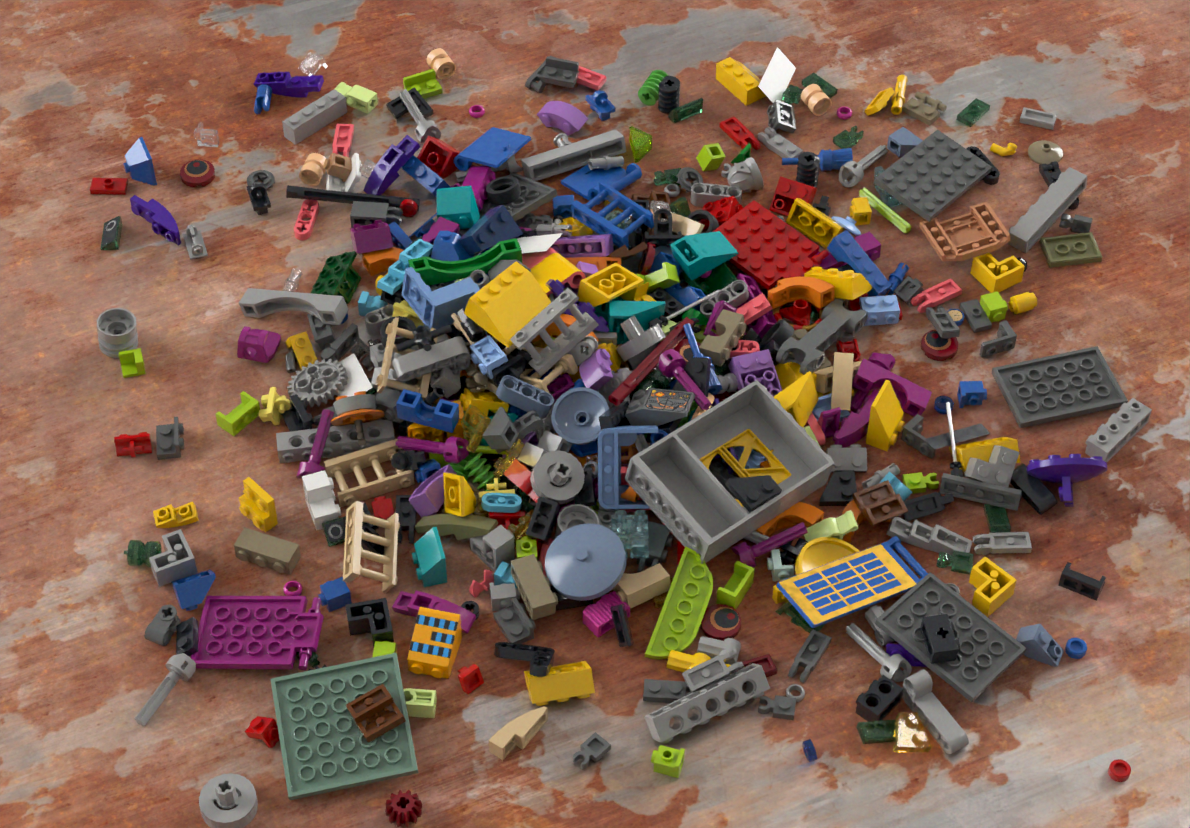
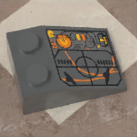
M654 388L638 390L633 394L625 416L631 426H660L686 417L695 394L694 392Z

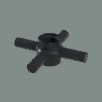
M448 324L433 331H430L429 326H418L412 332L414 335L413 339L396 345L398 353L418 345L419 349L424 348L425 351H430L431 345L436 344L434 338L451 332V326Z

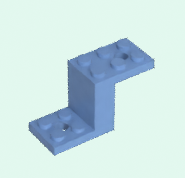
M412 267L405 269L401 295L426 326H429L430 329H438L448 324L452 325L455 321L451 315L453 313L458 315V311L462 308L465 309L469 298L477 293L480 288L469 277L431 291V288L424 283L420 274L416 273Z

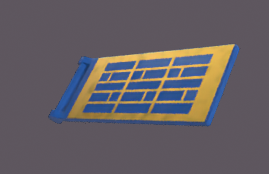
M894 536L879 545L779 581L776 586L812 628L905 593L928 573L901 544V540ZM894 548H895L896 551L905 559V561L915 570V572L921 577L920 579H919V578L913 573V571L904 563V561L894 552V550H893Z

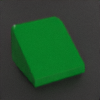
M751 144L746 145L734 157L731 163H740L750 158Z
M690 308L682 315L683 319L686 317L689 319H699V322L696 324L707 325L709 321L701 312L694 308Z

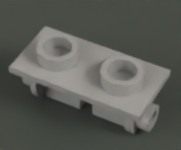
M188 225L186 229L187 234H183L190 260L208 256L201 231H197L194 225Z

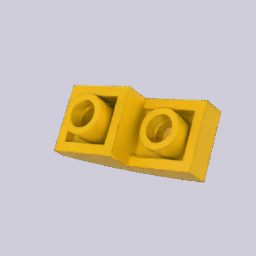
M194 502L177 508L170 504L153 511L157 528L179 527L199 521Z

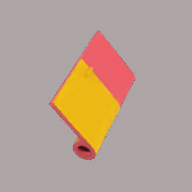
M552 247L545 252L522 254V263L530 268L532 275L547 296L552 293L545 285L550 279L555 281L558 279L562 284L567 283L572 288L577 289L579 288L580 281L586 278L581 270Z

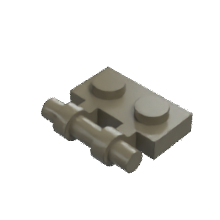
M918 91L915 94V98L919 100L911 98L903 105L902 112L930 126L940 117L938 110L944 112L947 106L942 104V101L934 100L928 94Z

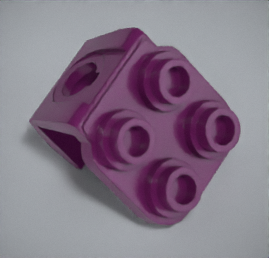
M244 326L238 339V358L268 363L276 354L281 343V335L276 332L251 329V327Z

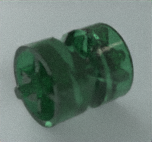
M653 369L633 392L650 388L668 390L670 383L662 372Z
M130 540L128 550H124L129 566H142L144 563L147 567H151L149 557L162 553L160 541H149L144 544L141 540Z

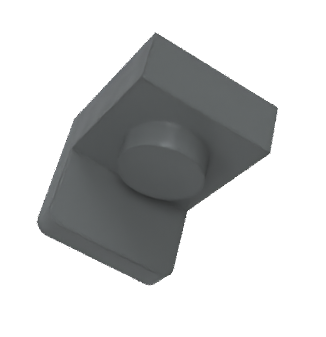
M908 276L893 292L908 305L913 297L924 290L922 288L923 284L915 278L913 280Z

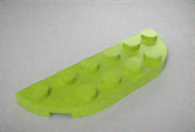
M686 546L644 657L668 659L671 650L684 652L693 643L712 594L713 578L705 561L701 563V556Z

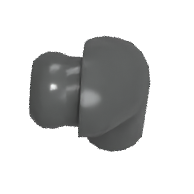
M291 350L285 356L288 373L296 371L295 362L297 359L294 351Z

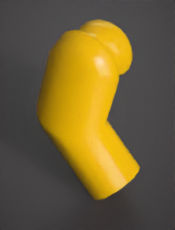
M993 143L990 147L991 152L1000 156L1013 155L1017 149V145L1014 143H1009L1008 147H1001Z

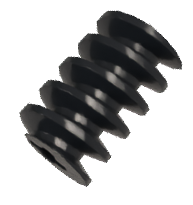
M666 76L659 83L658 109L662 113H674L679 109L680 81L676 77Z
M803 152L798 156L796 181L817 187L820 159L812 152Z

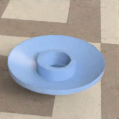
M832 216V220L857 236L862 235L855 226L856 221L851 217L847 216L845 219Z

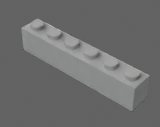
M615 129L521 159L524 176L538 181L587 165L591 158L612 157L625 153V139Z
M1071 167L1062 172L1058 180L1049 186L1047 192L1041 194L1038 201L1030 206L1028 212L1019 218L1018 223L1009 229L1008 232L1011 240L1008 244L1027 253L1086 189L1087 175Z

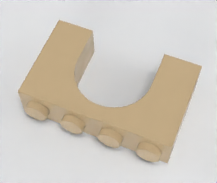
M629 527L624 528L622 536L619 538L625 548L626 558L637 554L639 538ZM659 563L639 573H624L612 590L631 609L669 591L671 586L670 575Z

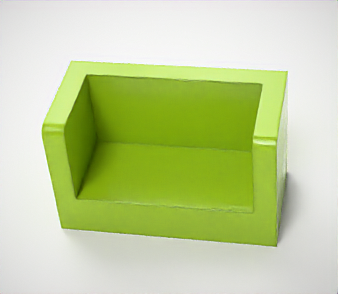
M663 262V268L646 276L638 273L635 275L642 278L644 283L649 282L647 295H649L659 287L664 290L680 283L675 265Z
M244 391L240 393L242 403L225 416L219 411L216 413L217 425L232 436L238 434L259 416V401Z
M736 561L733 575L724 588L719 587L717 590L716 604L728 605L736 610L753 584L755 568Z

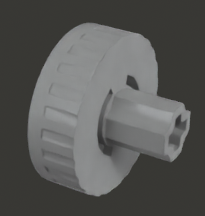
M634 315L620 324L629 341L616 348L623 362L666 336L659 324L644 331Z
M560 450L550 451L541 456L534 465L530 477L531 486L538 497L540 496L562 505L572 501L580 492L584 484L585 474L581 463L572 454ZM550 482H552L554 485H557V486H561V485H564V486H562V487H556V486H553Z
M229 773L216 776L204 785L199 796V807L203 820L211 828H243L255 817L258 809V800L251 781L239 774Z

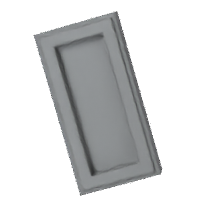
M1024 107L1020 123L1053 130L1057 115Z

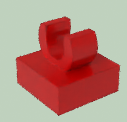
M475 664L468 668L463 666L457 670L462 689L467 694L484 683L480 669Z

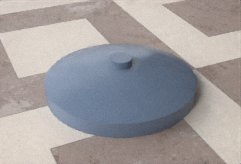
M590 523L573 526L558 535L549 546L545 557L547 578L552 587L566 598L581 601L598 598L612 590L622 578L627 560L625 548L616 533L605 526Z

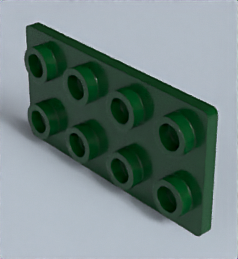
M352 251L337 256H330L319 273L311 294L343 296L346 304H349L362 279L351 266L357 253Z
M725 263L713 268L707 278L699 276L691 280L684 271L681 272V276L689 286L701 289L706 296L718 289L722 290L738 280Z

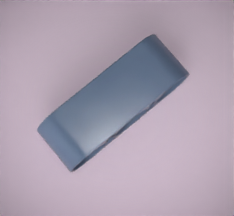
M506 375L501 379L496 390L497 397L502 401L526 412L534 410L538 413L539 417L547 416L554 403L553 396L548 392L510 375Z

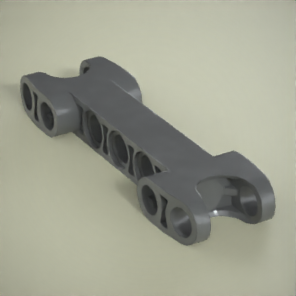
M839 298L832 301L824 308L821 315L822 321L800 340L790 337L782 344L777 353L776 362L781 364L795 362L801 365L799 370L801 374L805 375L809 371L813 373L821 366L825 357V350L846 332L855 336L863 328L868 312L863 309L849 311L844 308L845 301Z

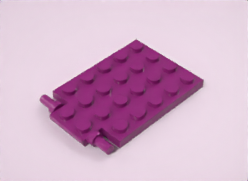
M206 596L198 628V652L192 654L191 659L195 661L196 668L293 669L296 652H299L300 662L298 668L306 670L312 652H317L324 619L319 610L321 599L318 597L313 598L311 608L308 610V613H305L308 602L306 596Z

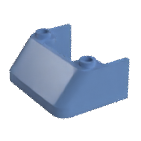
M656 425L621 426L603 429L599 433L598 501L603 508L650 509L643 500H637L635 503L621 498V494L629 487V485H621V446L632 445L637 439V433H658Z

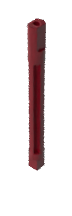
M686 317L609 395V402L619 406L659 364V356L663 352L673 349L686 336L683 325L690 323L692 328L694 321Z

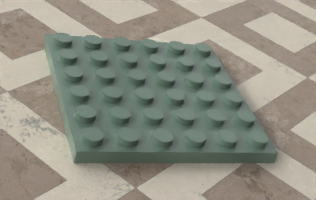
M397 653L271 678L289 800L419 773ZM384 684L406 722L368 743L346 708V704Z

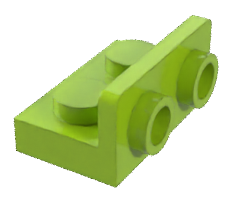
M434 69L403 78L404 89L409 91L415 87L424 99L443 93L442 87L436 79Z

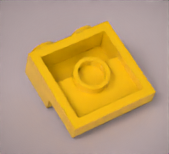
M465 388L464 393H461L459 398L461 405H463V411H467L470 416L475 418L487 417L489 409L491 412L496 413L499 407H503L506 412H508L509 408L507 402L502 401L495 393L490 391L473 393Z
M247 477L243 480L244 494L239 497V509L244 516L252 520L257 528L267 532L278 524L274 499L254 480Z

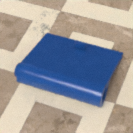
M492 127L455 156L454 164L461 171L469 169L472 166V162L498 168L531 140V137Z
M635 163L629 164L626 170L621 167H613L609 170H604L603 168L590 170L587 164L561 180V184L590 201L600 193V181L611 185L619 192L640 179L642 171Z

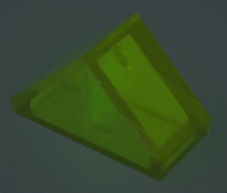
M633 126L629 127V142L636 163L652 149V135Z

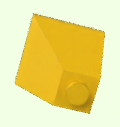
M443 472L445 512L460 517L474 513L476 497L465 477Z

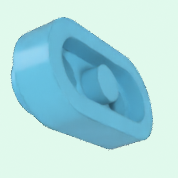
M486 493L482 496L481 501L482 508L488 512L515 513L521 509L522 504L521 497L512 493Z

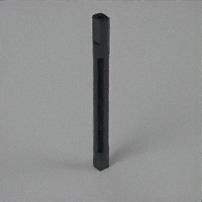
M287 185L286 198L348 204H353V201L389 203V207L400 208L403 200L411 199L417 203V211H419L420 199L371 195Z

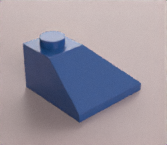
M140 137L125 154L126 163H123L126 173H130L133 180L154 186L157 185L152 158L143 137Z
M440 230L434 240L431 258L441 261H459L475 256V253H467L459 241L461 236L458 233Z
M211 569L171 582L181 609L190 611L198 608L197 604L203 602L216 578L215 573Z

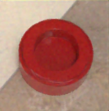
M411 199L403 200L400 204V209L403 211L402 215L406 217L414 216L418 209L417 203Z
M1117 759L1110 763L1108 774L1114 781L1124 782L1130 777L1131 767L1126 761Z

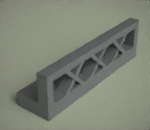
M943 473L940 486V494L948 495L952 493L953 497L1018 511L1022 496V490Z

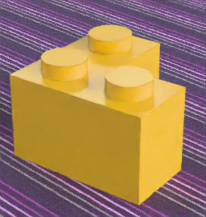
M986 253L973 258L970 273L990 293L1001 292L1022 282L1025 266L1014 255L998 262L990 253Z
M987 557L982 558L971 569L969 583L977 588L974 591L972 605L989 617L1014 594L1017 580Z

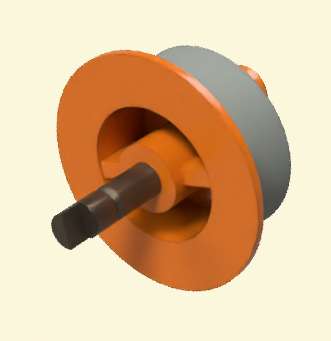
M366 391L354 393V396L336 397L333 405L337 417L333 418L330 422L334 426L355 424L358 445L363 446L366 445L362 423L377 420L385 414L382 410H376L375 395L366 394Z

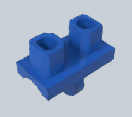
M599 90L595 91L593 95H586L585 100L590 104V108L598 113L601 121H605L611 118V113L616 112V108L607 99L608 95L606 92Z

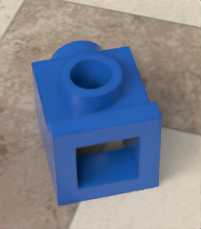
M574 195L556 196L552 199L553 217L555 215H561L563 218L572 217L571 203L574 202Z
M959 381L957 392L959 408H963L964 405H982V401L987 400V389L983 388L982 381Z

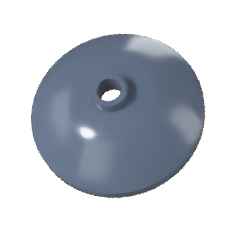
M573 388L563 393L555 402L551 414L552 425L556 433L566 439L568 443L576 445L591 443L598 439L599 433L603 430L600 427L599 416L609 409L608 403L599 392L591 388ZM585 417L586 421L581 423L580 419Z

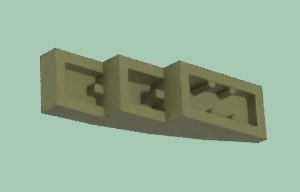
M437 514L423 516L416 524L415 529L417 533L428 532L433 527H437L439 537L455 534L457 540L487 535L495 529L498 521L476 515L460 517L453 514Z

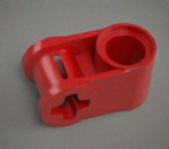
M857 339L846 342L837 341V352L853 353V362L860 361L861 353L858 348Z

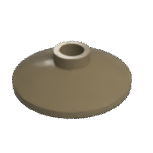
M1041 140L1029 146L1028 155L1035 163H1045L1048 165L1054 161L1060 162L1063 151L1057 144Z

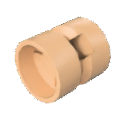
M437 48L428 54L427 63L431 69L435 70L436 76L439 79H448L455 73L456 65L445 50Z
M817 84L807 86L801 93V100L814 115H823L830 109L831 99Z
M318 153L308 155L299 173V178L303 183L309 186L319 185L326 171L323 168L326 160L323 155Z

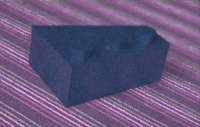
M501 205L490 209L459 241L468 254H473L490 248L500 241L520 236L523 232L506 207Z

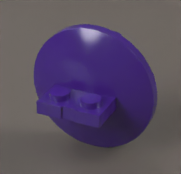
M1070 454L1069 458H1061L1060 455H1050L1046 460H1030V464L1026 466L1028 475L1042 481L1063 485V487H1059V498L1061 502L1065 503V507H1074L1073 483L1095 478L1107 471V462L1103 461L1101 456L1081 458V454Z

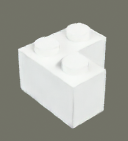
M325 470L302 476L305 500L316 531L326 528V524L339 521L338 516H341L339 504L335 505L334 503L336 498L333 491L334 484L332 478L327 477Z

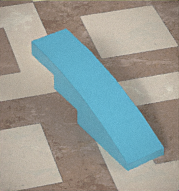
M422 239L415 241L400 253L399 260L389 267L388 274L378 281L377 288L393 295L403 284L405 269L409 268L408 260L425 256L429 257L433 250V245Z

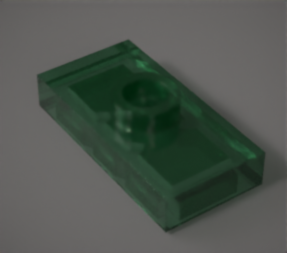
M815 73L802 79L803 86L807 87L811 84H817L829 98L837 94V88Z
M976 98L957 115L956 120L971 127L990 110V105Z
M984 504V513L990 533L1010 532L1011 526L1006 509L1004 507Z
M896 719L858 722L856 726L863 744L898 742L904 737Z

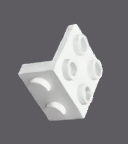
M354 153L351 158L352 171L346 182H343L342 178L328 175L326 170V190L353 193L356 182H359L361 179V172H359L361 160H359L358 153Z

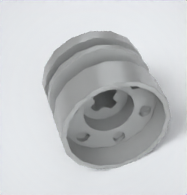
M111 308L99 315L97 319L99 348L102 353L109 357L119 358V352L137 349L136 317L132 312L123 308Z
M581 504L567 506L559 513L557 518L555 538L565 530L576 525L599 524V517L588 506Z

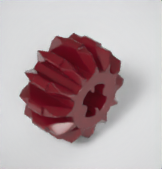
M399 790L398 795L391 793V799L386 800L385 814L389 817L391 824L396 822L398 828L402 824H405L408 828L409 822L416 824L417 818L422 815V802L419 800L417 793L411 795L410 790L406 793Z

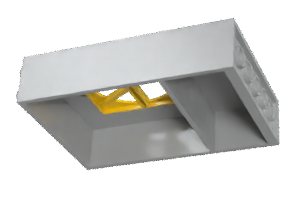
M756 380L631 457L625 480L684 547L686 546L697 552L701 556V563L703 561L706 563L825 485L835 463L820 448L819 444L806 433V430L793 419V416L781 406L780 402L772 397L767 388ZM744 447L739 462L727 448ZM752 449L761 453L768 460L771 467L745 469ZM719 454L740 478L770 475L782 491L778 496L749 513L738 499H734L709 471V465L712 459Z

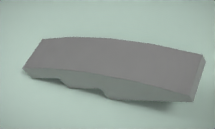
M899 517L891 519L887 535L891 537L897 536L905 543L937 553L962 558L968 557L973 542L937 524L932 528L917 520L909 523Z

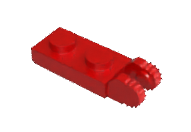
M735 116L720 122L719 127L742 149L748 145V142H750L751 147L755 150L760 149V143L754 137V134Z

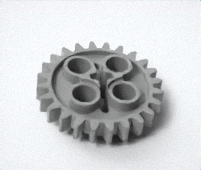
M325 359L321 362L316 360L315 364L309 362L308 367L302 366V371H296L297 375L291 376L292 380L288 381L290 386L287 389L289 396L297 394L300 401L303 400L306 406L309 404L310 408H312L314 404H317L319 407L321 402L327 404L328 399L334 400V395H340L339 390H344V385L348 384L346 381L348 376L345 367H343L342 363H338L337 360L334 362L332 359H329L327 362Z

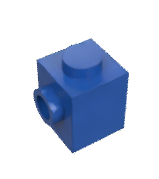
M434 459L418 464V469L414 472L417 482L422 484L428 477L441 469L440 464Z
M343 577L320 585L321 594L318 597L321 599V605H326L329 612L342 608L347 604H352L351 593L347 584L343 581Z

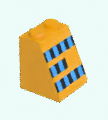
M424 607L419 608L407 658L408 671L415 674L431 675L435 678L449 679L462 640L460 614Z

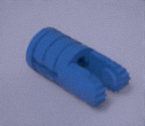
M260 85L257 88L254 106L256 114L261 113L262 107L266 112L269 111L272 88L268 85Z

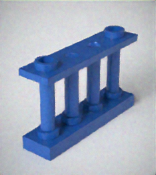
M603 181L599 182L600 193L589 202L582 204L575 200L571 203L572 217L599 235L612 234L613 244L619 248L623 245H626L627 248L629 247L628 235L642 224L651 229L654 227L651 211L646 210ZM604 198L611 202L598 213L591 210ZM616 207L623 210L612 221L603 218ZM630 215L637 219L624 230L617 227L618 224Z

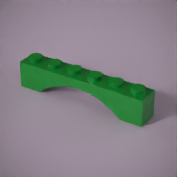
M517 238L500 241L486 252L465 260L441 261L425 256L410 259L408 264L416 273L420 274L424 283L429 286L467 278L474 270H482L485 274H488V271L500 260H519L522 263V250Z

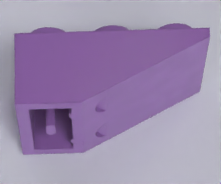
M769 349L732 357L729 369L737 378L738 391L756 380L767 388L772 397L782 391Z

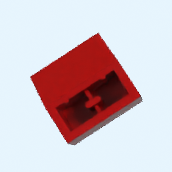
M780 176L769 210L788 216L796 198H800L812 206L817 188Z

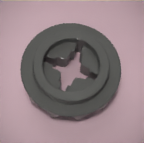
M690 167L682 168L676 176L678 178L677 183L681 185V189H686V193L691 192L693 184L703 183L700 173Z
M266 170L254 171L247 177L248 186H253L255 183L260 184L261 182H258L259 179L264 183L266 191L268 188H273L275 183L274 175Z

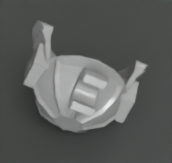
M752 157L747 158L743 162L734 163V166L728 163L724 164V170L728 171L722 170L721 176L727 178L730 186L739 187L742 193H750L751 190H763V178L758 165Z

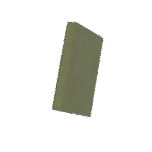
M1092 232L1040 238L1039 243L1049 268L1102 262L1103 257Z

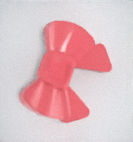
M484 570V581L481 583L475 580L472 581L469 592L474 598H477L482 591H488L489 583L494 582V577L491 575L492 572L490 570Z

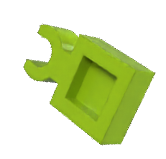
M922 472L903 474L902 476L903 484L913 492L912 494L926 492L927 487L929 489H937L939 486V481L933 482L936 480V473H929L924 477Z

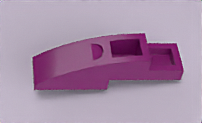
M874 389L871 395L866 396L863 408L860 407L857 413L851 411L848 418L845 417L843 419L841 429L837 430L833 436L834 445H842V448H846L867 434L871 405L879 393L878 390Z
M417 590L414 594L400 591L392 606L394 612L417 617L420 607L460 614L461 631L467 634L476 618L475 614L452 602Z

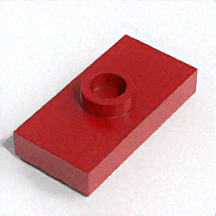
M92 178L90 193L126 195L128 179Z

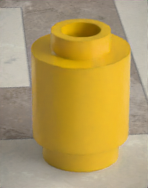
M1022 293L1012 296L1008 306L1014 314L1033 310L1037 306V298L1034 293Z

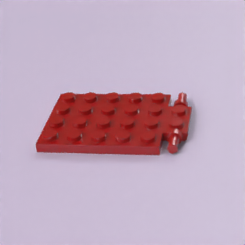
M755 200L712 231H720L739 253L728 261L748 276L753 277L755 281L767 290L774 288L779 280L790 277H804V273L810 271L811 268L820 267L822 260L829 255L827 250H823L818 255H815L820 249L817 244Z

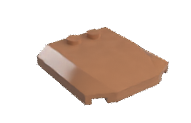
M987 202L971 206V213L938 222L937 217L933 218L930 222L927 220L920 222L922 232L942 261H964L996 251L1011 240L1009 232Z

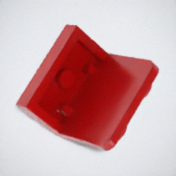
M731 196L714 202H708L703 206L702 210L711 213L717 219L719 225H722L743 209V206L739 204L735 196ZM708 219L699 221V223L704 225L702 230L709 228L710 221Z

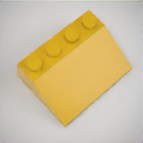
M516 261L469 298L464 314L509 348L513 345L510 339L545 309L551 301L532 273Z

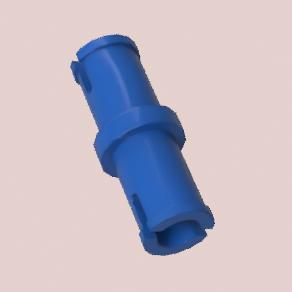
M899 263L896 270L890 274L889 282L892 286L888 295H893V291L903 282V277L909 271L908 265H905L902 269L904 263Z

